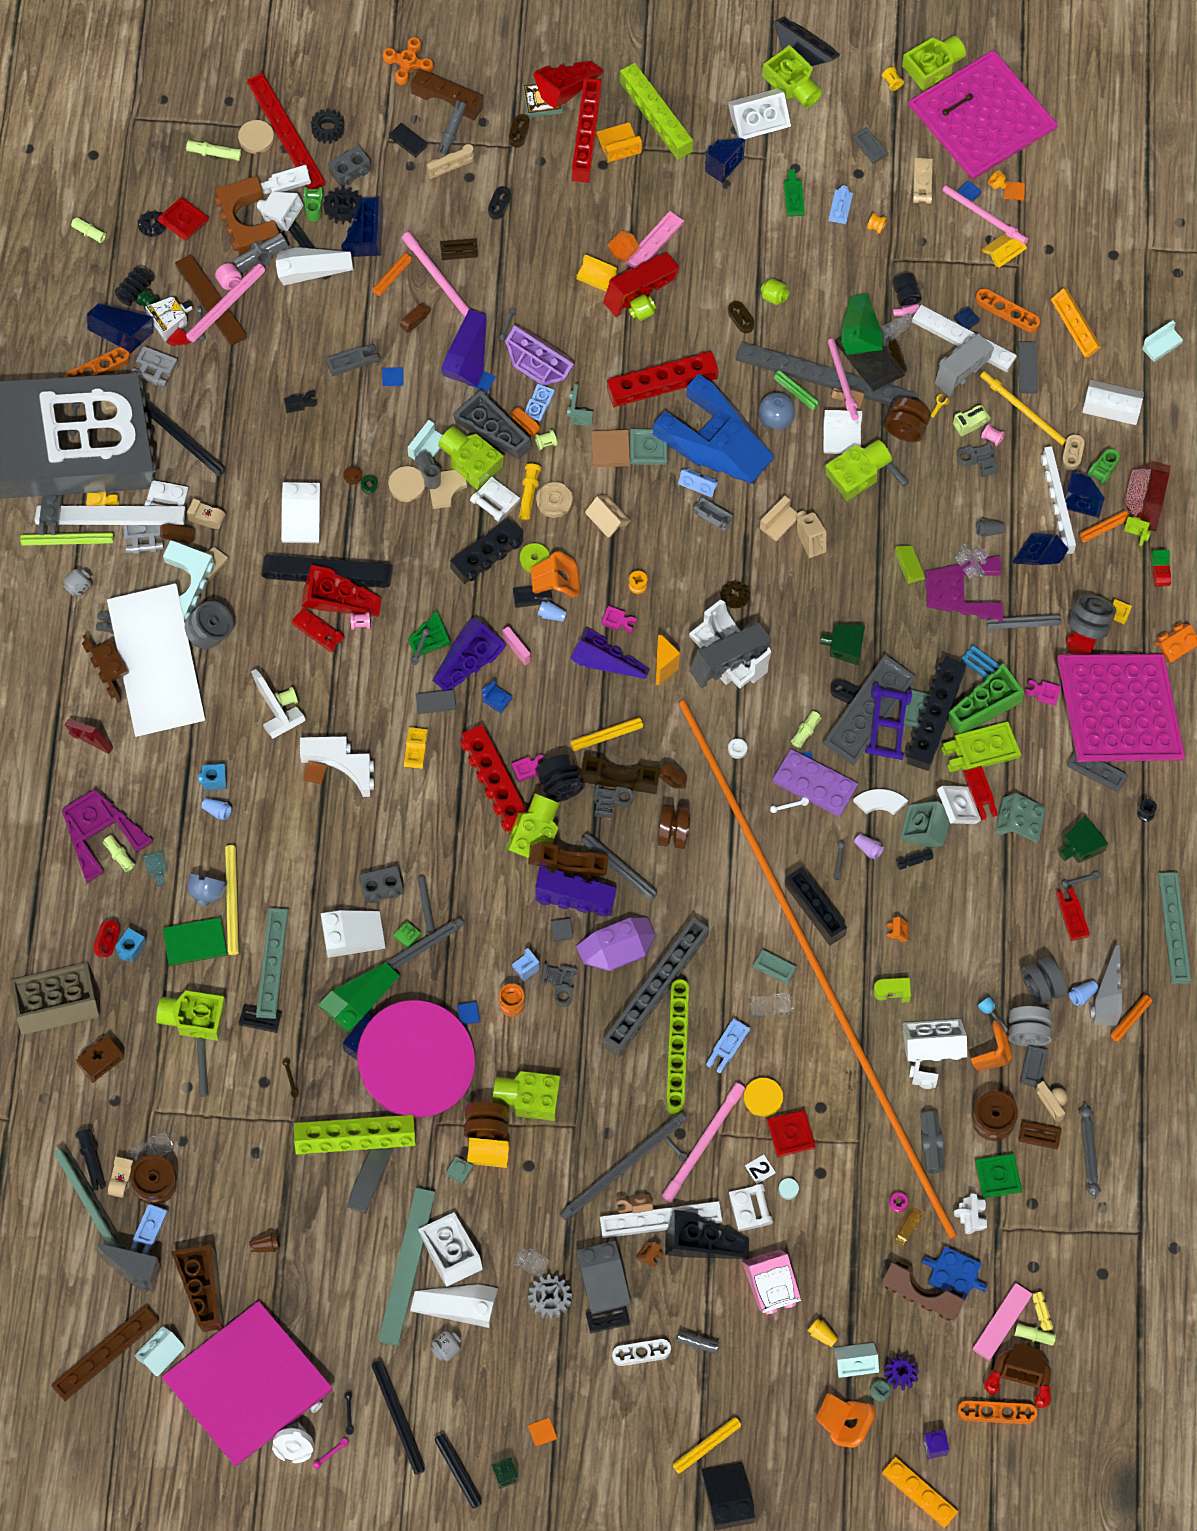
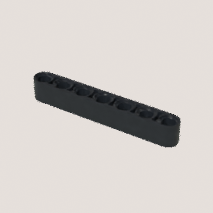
M266 555L263 557L261 576L266 579L306 582L310 566L316 565L330 568L337 575L343 578L346 577L357 586L387 588L391 583L392 567L388 564Z

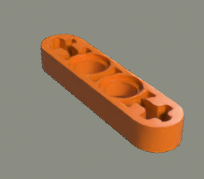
M980 289L977 292L975 300L980 307L1029 333L1036 332L1039 329L1040 319L1037 315L988 289ZM987 296V299L981 300V297ZM1002 303L1005 308L999 310L995 307V304ZM1016 311L1020 313L1021 316L1019 318H1013L1011 316V313Z
M124 347L116 348L68 371L64 378L80 377L78 376L79 373L81 377L86 376L84 375L86 369L94 371L90 376L106 375L129 363V351ZM122 354L125 358L121 359L118 355ZM108 361L110 363V365L107 368H103L100 366L101 362Z
M963 1401L957 1409L958 1417L963 1421L1031 1424L1036 1420L1038 1414L1035 1406L1023 1403ZM967 1406L968 1410L975 1411V1406H978V1417H975L976 1412H969V1415L966 1416L965 1412L961 1410H964V1407ZM982 1408H991L992 1416H983L981 1413ZM1004 1408H1010L1013 1411L1011 1418H1005L1002 1415ZM1016 1408L1020 1409L1019 1413H1025L1026 1409H1028L1033 1415L1030 1416V1419H1027L1026 1415L1020 1414L1019 1419H1016Z

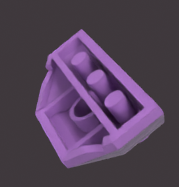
M516 325L513 326L505 340L513 367L543 386L566 380L574 366L573 361L566 354L537 335Z
M648 917L628 918L592 933L578 944L576 949L584 965L612 971L646 957L655 937V932Z

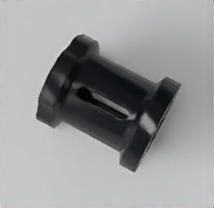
M1145 799L1141 802L1137 812L1138 818L1141 821L1149 822L1154 818L1155 811L1157 810L1155 801Z

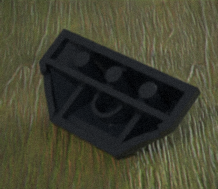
M785 16L775 21L774 24L781 47L785 49L790 45L811 66L831 62L839 58L840 53L831 45L801 25L790 21Z

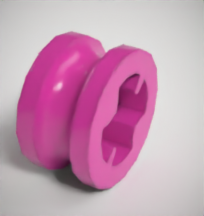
M900 1192L893 1194L889 1201V1206L894 1212H902L908 1205L907 1196ZM897 1198L904 1202L900 1207L896 1206L897 1203L894 1204Z

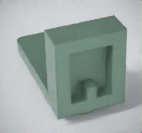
M574 384V390H570L569 401H572V405L568 406L567 417H570V424L592 426L593 411L587 409L576 410L578 384Z

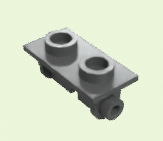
M701 497L699 504L696 503L693 508L695 514L723 531L727 530L734 516Z

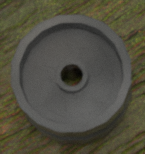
M1082 594L1076 600L1074 610L1069 619V625L1075 632L1085 637L1094 639L1105 638L1109 633L1111 622L1116 614V608L1105 598L1092 594Z
M206 601L188 615L185 620L184 629L186 636L195 646L202 649H212L230 635L234 622L231 613L225 606L215 601Z
M1049 956L1037 960V965L1030 963L1022 967L1021 973L1024 984L1031 998L1038 1006L1049 1003L1051 997L1058 999L1066 995L1067 991L1063 976L1056 963Z

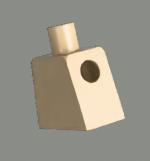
M806 511L797 513V533L808 557L812 558L826 553V530L816 514H807Z

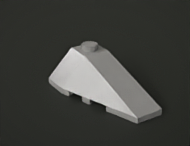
M1116 945L1094 1006L1090 1007V1018H1093V1025L1117 1026L1122 1014L1121 974H1117L1120 971V945Z

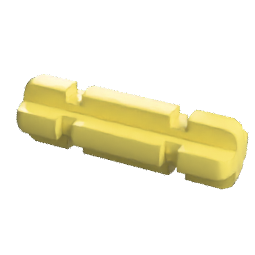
M1043 1292L1034 1293L1032 1298L1034 1303H1036L1035 1308L1041 1322V1329L1046 1332L1053 1329L1052 1321L1049 1320L1050 1314L1047 1304L1044 1302Z

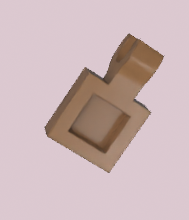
M834 387L831 397L843 400L842 406L846 407L843 390ZM850 388L852 397L857 403L856 410L860 411L865 392Z
M638 1194L630 1197V1200L625 1197L616 1198L617 1204H625L623 1207L617 1208L619 1214L633 1211V1214L653 1211L650 1194Z

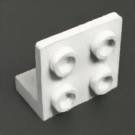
M825 410L824 453L843 454L855 445L861 447L862 411H857L859 418L853 421L849 411Z

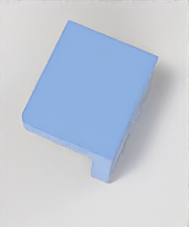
M527 948L524 950V956L514 962L512 967L522 980L525 981L539 971V961Z

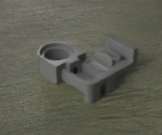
M987 441V445L977 448L968 446L958 451L957 462L959 465L968 467L977 464L978 460V465L981 464L982 477L998 473V466L994 459L995 450L992 448L990 441ZM967 454L971 458L969 460H963L961 456Z
M599 784L596 785L594 802L596 803L595 817L612 819L611 807L630 806L633 802V792L629 788L624 787L608 790L599 788ZM623 793L630 796V799L626 802L619 799V796Z
M544 964L541 984L552 983L553 986H556L554 994L555 1003L560 1007L568 1006L573 997L574 988H572L574 974L577 975V969L561 966L559 971V969L547 967V964ZM564 992L568 994L569 998L563 1002L558 999V995Z

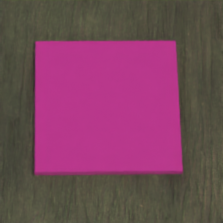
M994 50L908 101L910 108L972 180L1058 128L1056 121ZM968 94H973L974 97L972 100L966 101L954 110L950 111L947 116L943 115L942 111L944 109L952 107L959 101L966 98Z
M1164 654L1059 655L1057 657L1078 762L1184 760L1186 758Z
M259 1301L162 1376V1379L235 1467L333 1390L331 1385Z

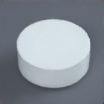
M739 738L730 741L728 745L730 756L736 759L744 757L747 753L746 742Z

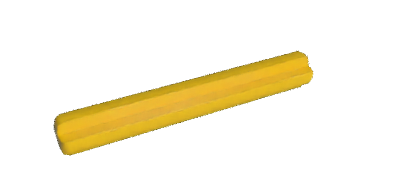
M638 717L571 740L570 744L573 751H577L643 728V722Z
M736 1417L732 1418L673 1463L674 1470L678 1474L683 1472L741 1427L740 1421Z

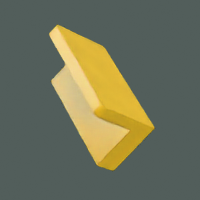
M1004 233L985 246L982 251L983 253L990 254L995 267L1000 268L1026 250L1027 247L1025 244L1015 238H1010Z
M585 254L583 265L577 274V280L607 292L610 279L617 276V268Z
M469 1138L467 1159L469 1164L507 1168L509 1155L508 1141Z

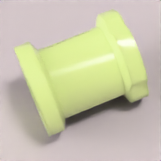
M549 430V433L535 435L539 451L544 447L557 445V439L553 430Z
M293 687L279 694L277 692L274 693L281 708L293 702L295 704L298 703Z

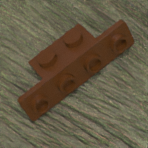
M82 635L84 639L82 646L86 653H91L92 657L90 660L94 668H99L100 673L98 675L102 683H107L109 688L106 690L110 698H115L117 703L121 702L112 681L127 675L128 671L112 641L110 640L93 648L87 635Z

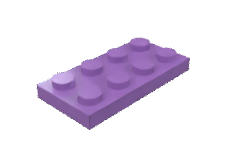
M790 749L772 783L801 798L808 799L809 802L838 817H841L858 787V783Z

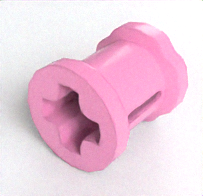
M988 424L981 438L988 439L998 447L1005 436V432H1000L993 428L991 424Z
M369 612L357 615L350 613L351 630L359 627L370 629Z

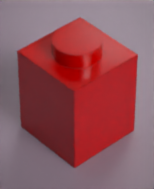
M1074 632V635H1069L1066 645H1069L1068 653L1073 655H1091L1097 639L1088 638Z

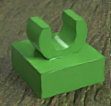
M406 921L393 936L408 949L421 936V932Z

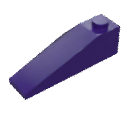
M468 310L441 367L443 376L474 387L478 386L484 372L485 314Z
M472 618L458 635L432 681L443 691L451 690L463 682L467 676L473 672H478L482 666L494 661L507 645L483 623Z
M585 627L570 657L574 663L588 668L646 679L650 670L648 667L632 656L626 657L623 655L620 647H612L606 643L607 638Z

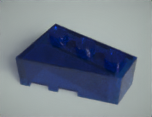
M379 197L361 198L353 216L352 225L348 228L347 237L342 242V251L351 252L352 257L381 256L383 220L381 201Z
M99 303L87 313V330L130 353L153 334L154 317Z

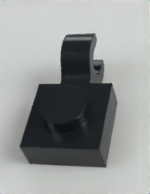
M309 391L304 397L302 395H291L288 398H284L286 413L305 410L304 407L317 406L316 400H309L315 397V392Z

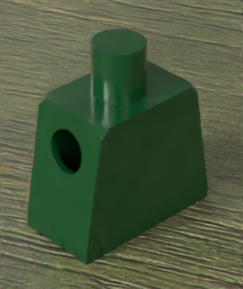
M835 625L833 635L821 634L820 645L831 646V657L859 666L865 625Z
M1084 816L1064 836L1062 843L1065 848L1059 851V855L1064 861L1073 856L1078 863H1081L1105 852L1108 842L1088 818Z

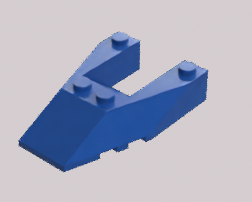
M698 374L687 386L686 397L713 415L712 419L697 434L665 411L654 423L653 435L661 441H665L668 446L697 466L703 465L712 468V471H721L730 474V477L752 484L771 463L774 455L741 412L712 382Z

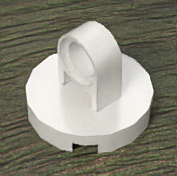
M294 1422L287 1429L279 1431L273 1439L272 1450L283 1461L286 1458L293 1460L292 1463L304 1462L311 1457L314 1449L312 1437L306 1433L305 1428L299 1422Z

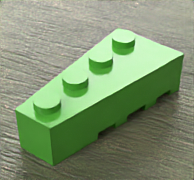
M1003 663L995 673L987 677L984 683L980 686L978 685L968 697L966 696L949 712L948 723L957 735L969 732L1021 704L1024 691Z

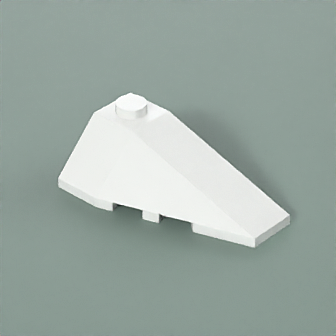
M476 1284L415 1291L410 1311L490 1328L498 1288Z

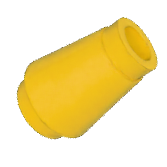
M818 1318L807 1330L811 1333L810 1336L829 1347H832L838 1339L828 1325Z

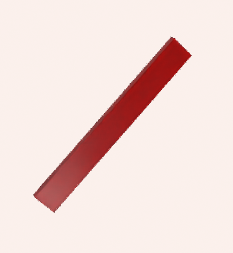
M261 73L247 79L249 88L295 168L307 165L311 184L305 186L308 189H318L325 186L322 175L264 74Z

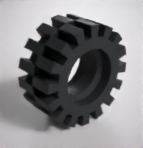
M322 109L320 114L316 112L315 117L313 116L311 121L313 137L317 138L318 142L322 140L324 144H326V141H329V144H331L332 140L337 142V137L340 139L344 133L343 118L340 116V113L337 112L335 114L333 109L331 112H329V109H326V112ZM324 123H332L334 124V128L330 130H323L321 129V125Z

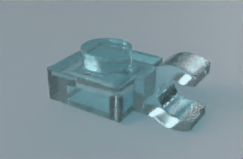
M162 852L143 856L148 876L154 875L157 887L165 885L162 873L166 872L167 869Z

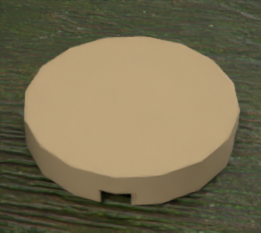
M252 120L246 122L240 128L238 140L240 146L245 151L252 154H257L256 152L263 153L271 148L274 142V132L268 123L261 120Z
M400 467L390 475L388 482L389 490L393 497L399 501L411 502L414 499L417 500L425 491L424 479L420 470L415 467Z
M547 483L537 491V508L547 517H562L572 508V492L563 483Z

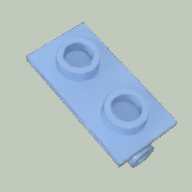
M843 185L839 190H835L828 221L846 224L853 193L849 192L847 186Z
M689 468L681 470L678 482L679 485L711 498L719 483L716 479L705 475L700 477V473Z

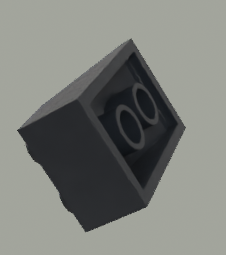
M742 1462L702 1469L713 1531L754 1523L755 1514Z

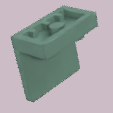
M1017 793L1003 797L995 833L1003 835L1013 831L1033 842H1039L1046 808Z

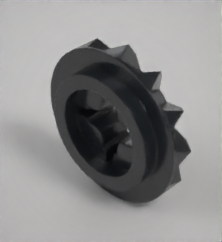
M153 210L151 212L146 211L143 215L141 214L138 220L139 231L149 237L158 236L163 233L166 226L158 221V217L162 213ZM154 219L155 223L150 228L149 222Z

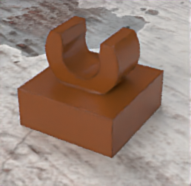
M646 1242L636 1258L642 1263L657 1266L658 1264L654 1262V1257H664L659 1252L662 1247L656 1242Z

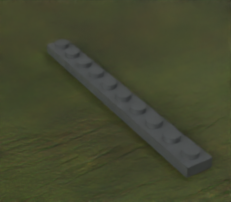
M741 342L736 361L773 372L781 370L787 376L834 389V387L842 389L836 369ZM845 372L849 387L864 391L865 399L892 406L893 401L898 398L916 399L917 393Z

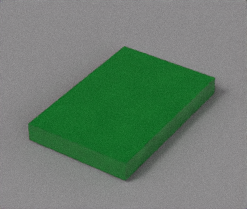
M221 918L163 928L169 966L227 956Z

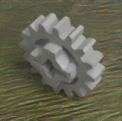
M549 1274L546 1280L541 1276L539 1283L533 1282L535 1288H529V1293L533 1295L528 1296V1301H533L530 1303V1308H535V1315L541 1312V1318L544 1319L546 1315H549V1319L552 1320L554 1314L560 1318L561 1311L563 1313L567 1312L565 1306L571 1305V1302L567 1299H571L572 1294L567 1293L570 1291V1286L564 1287V1279L559 1282L557 1275L554 1279H551ZM561 1291L564 1297L563 1301L558 1297ZM537 1292L542 1297L539 1303L536 1299ZM546 1295H548V1296L553 1295V1299H552V1298H549V1299L547 1300V1299H546Z

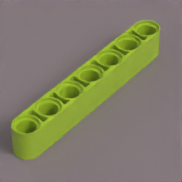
M682 979L672 983L670 999L666 1107L668 1112L674 1115L683 1111L685 1102L689 985ZM677 988H682L685 992L679 994L675 992V990ZM682 1007L684 1011L676 1012L674 1008ZM680 1025L683 1027V1030L676 1031L673 1027ZM680 1044L682 1048L677 1050L673 1048V1045ZM678 1062L682 1067L674 1068L672 1064ZM678 1081L681 1083V1086L674 1087L671 1083ZM678 1100L681 1104L673 1106L670 1102Z

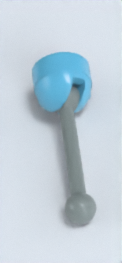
M990 997L986 998L978 1005V1008L985 1014L991 1013L995 1020H999L1008 1037V1028L994 1012V1001Z

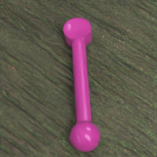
M345 1438L341 1439L338 1446L319 1461H314L313 1467L316 1469L320 1468L321 1463L340 1448L347 1447L348 1440Z

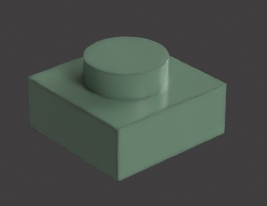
M455 1156L446 1172V1176L464 1184L473 1169V1165Z

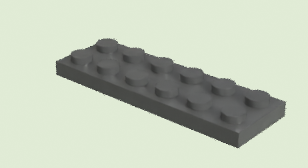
M884 655L823 744L854 766L865 751L866 746L870 743L875 699L871 698L873 684L877 683L883 689L905 693L916 676L887 655ZM881 696L879 718L887 719L899 702V699Z

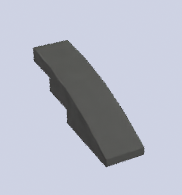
M394 1147L370 1150L348 1201L347 1208L364 1214L367 1213L379 1182L381 1183Z

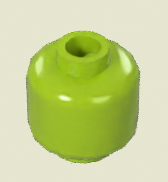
M776 279L768 280L761 287L763 299L774 305L784 303L789 296L787 285Z
M642 294L630 301L631 308L628 310L633 319L637 317L639 321H644L655 314L656 306L651 296Z

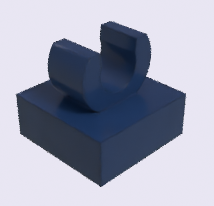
M969 306L954 316V320L968 330L980 322V318Z

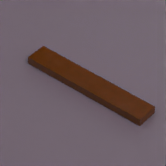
M190 254L175 262V266L205 310L209 312L221 298ZM229 309L214 322L230 346L247 338Z
M145 1305L51 1385L52 1388L65 1402L154 1327L159 1320Z

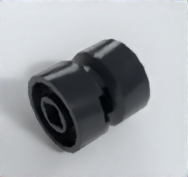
M905 273L894 278L893 286L895 292L898 293L897 299L901 307L918 304L922 300L914 274Z

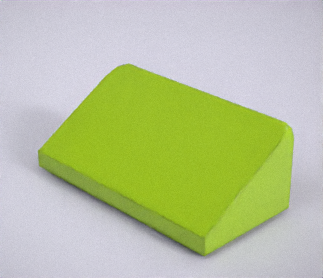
M897 546L895 554L907 584L925 579L913 546Z

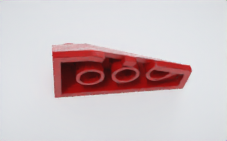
M592 61L576 62L573 66L561 64L558 68L545 66L535 71L533 75L541 99L555 109L567 103L582 91L584 78L597 79L604 73V70Z
M311 565L303 588L301 607L348 614H366V612H369L370 616L378 617L380 614L381 597L363 587H358L351 583V580L337 575L330 568Z

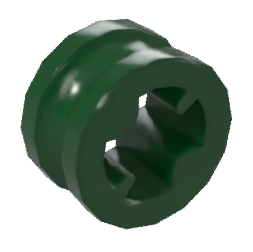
M369 475L363 477L361 480V490L366 494L374 493L377 489L376 478ZM367 482H371V488H367Z

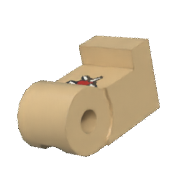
M196 499L192 500L187 511L188 521L213 529H219L226 516L222 510L202 504Z
M115 1156L108 1195L125 1198L131 1182L130 1176L131 1169L134 1166L133 1160Z

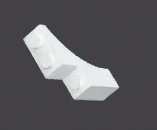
M346 737L300 738L301 763L312 761L337 768L355 782L363 797H370V790H374V778H370V772H374V761H370L369 754H351V744H347Z

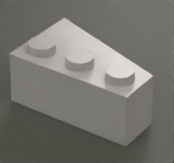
M979 333L973 338H968L961 348L957 347L948 358L944 357L940 361V367L934 384L951 397L954 394L955 387L959 384L963 386L966 383L965 378L972 372L975 374L991 358L994 347Z

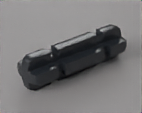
M928 848L923 850L922 853L919 851L907 855L906 858H898L896 865L899 870L907 868L906 866L911 867L924 862L923 860L933 859V852Z

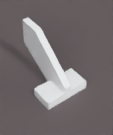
M256 669L251 671L258 690L276 716V718L263 724L266 732L272 739L306 721L304 715L297 707L284 713L262 675Z

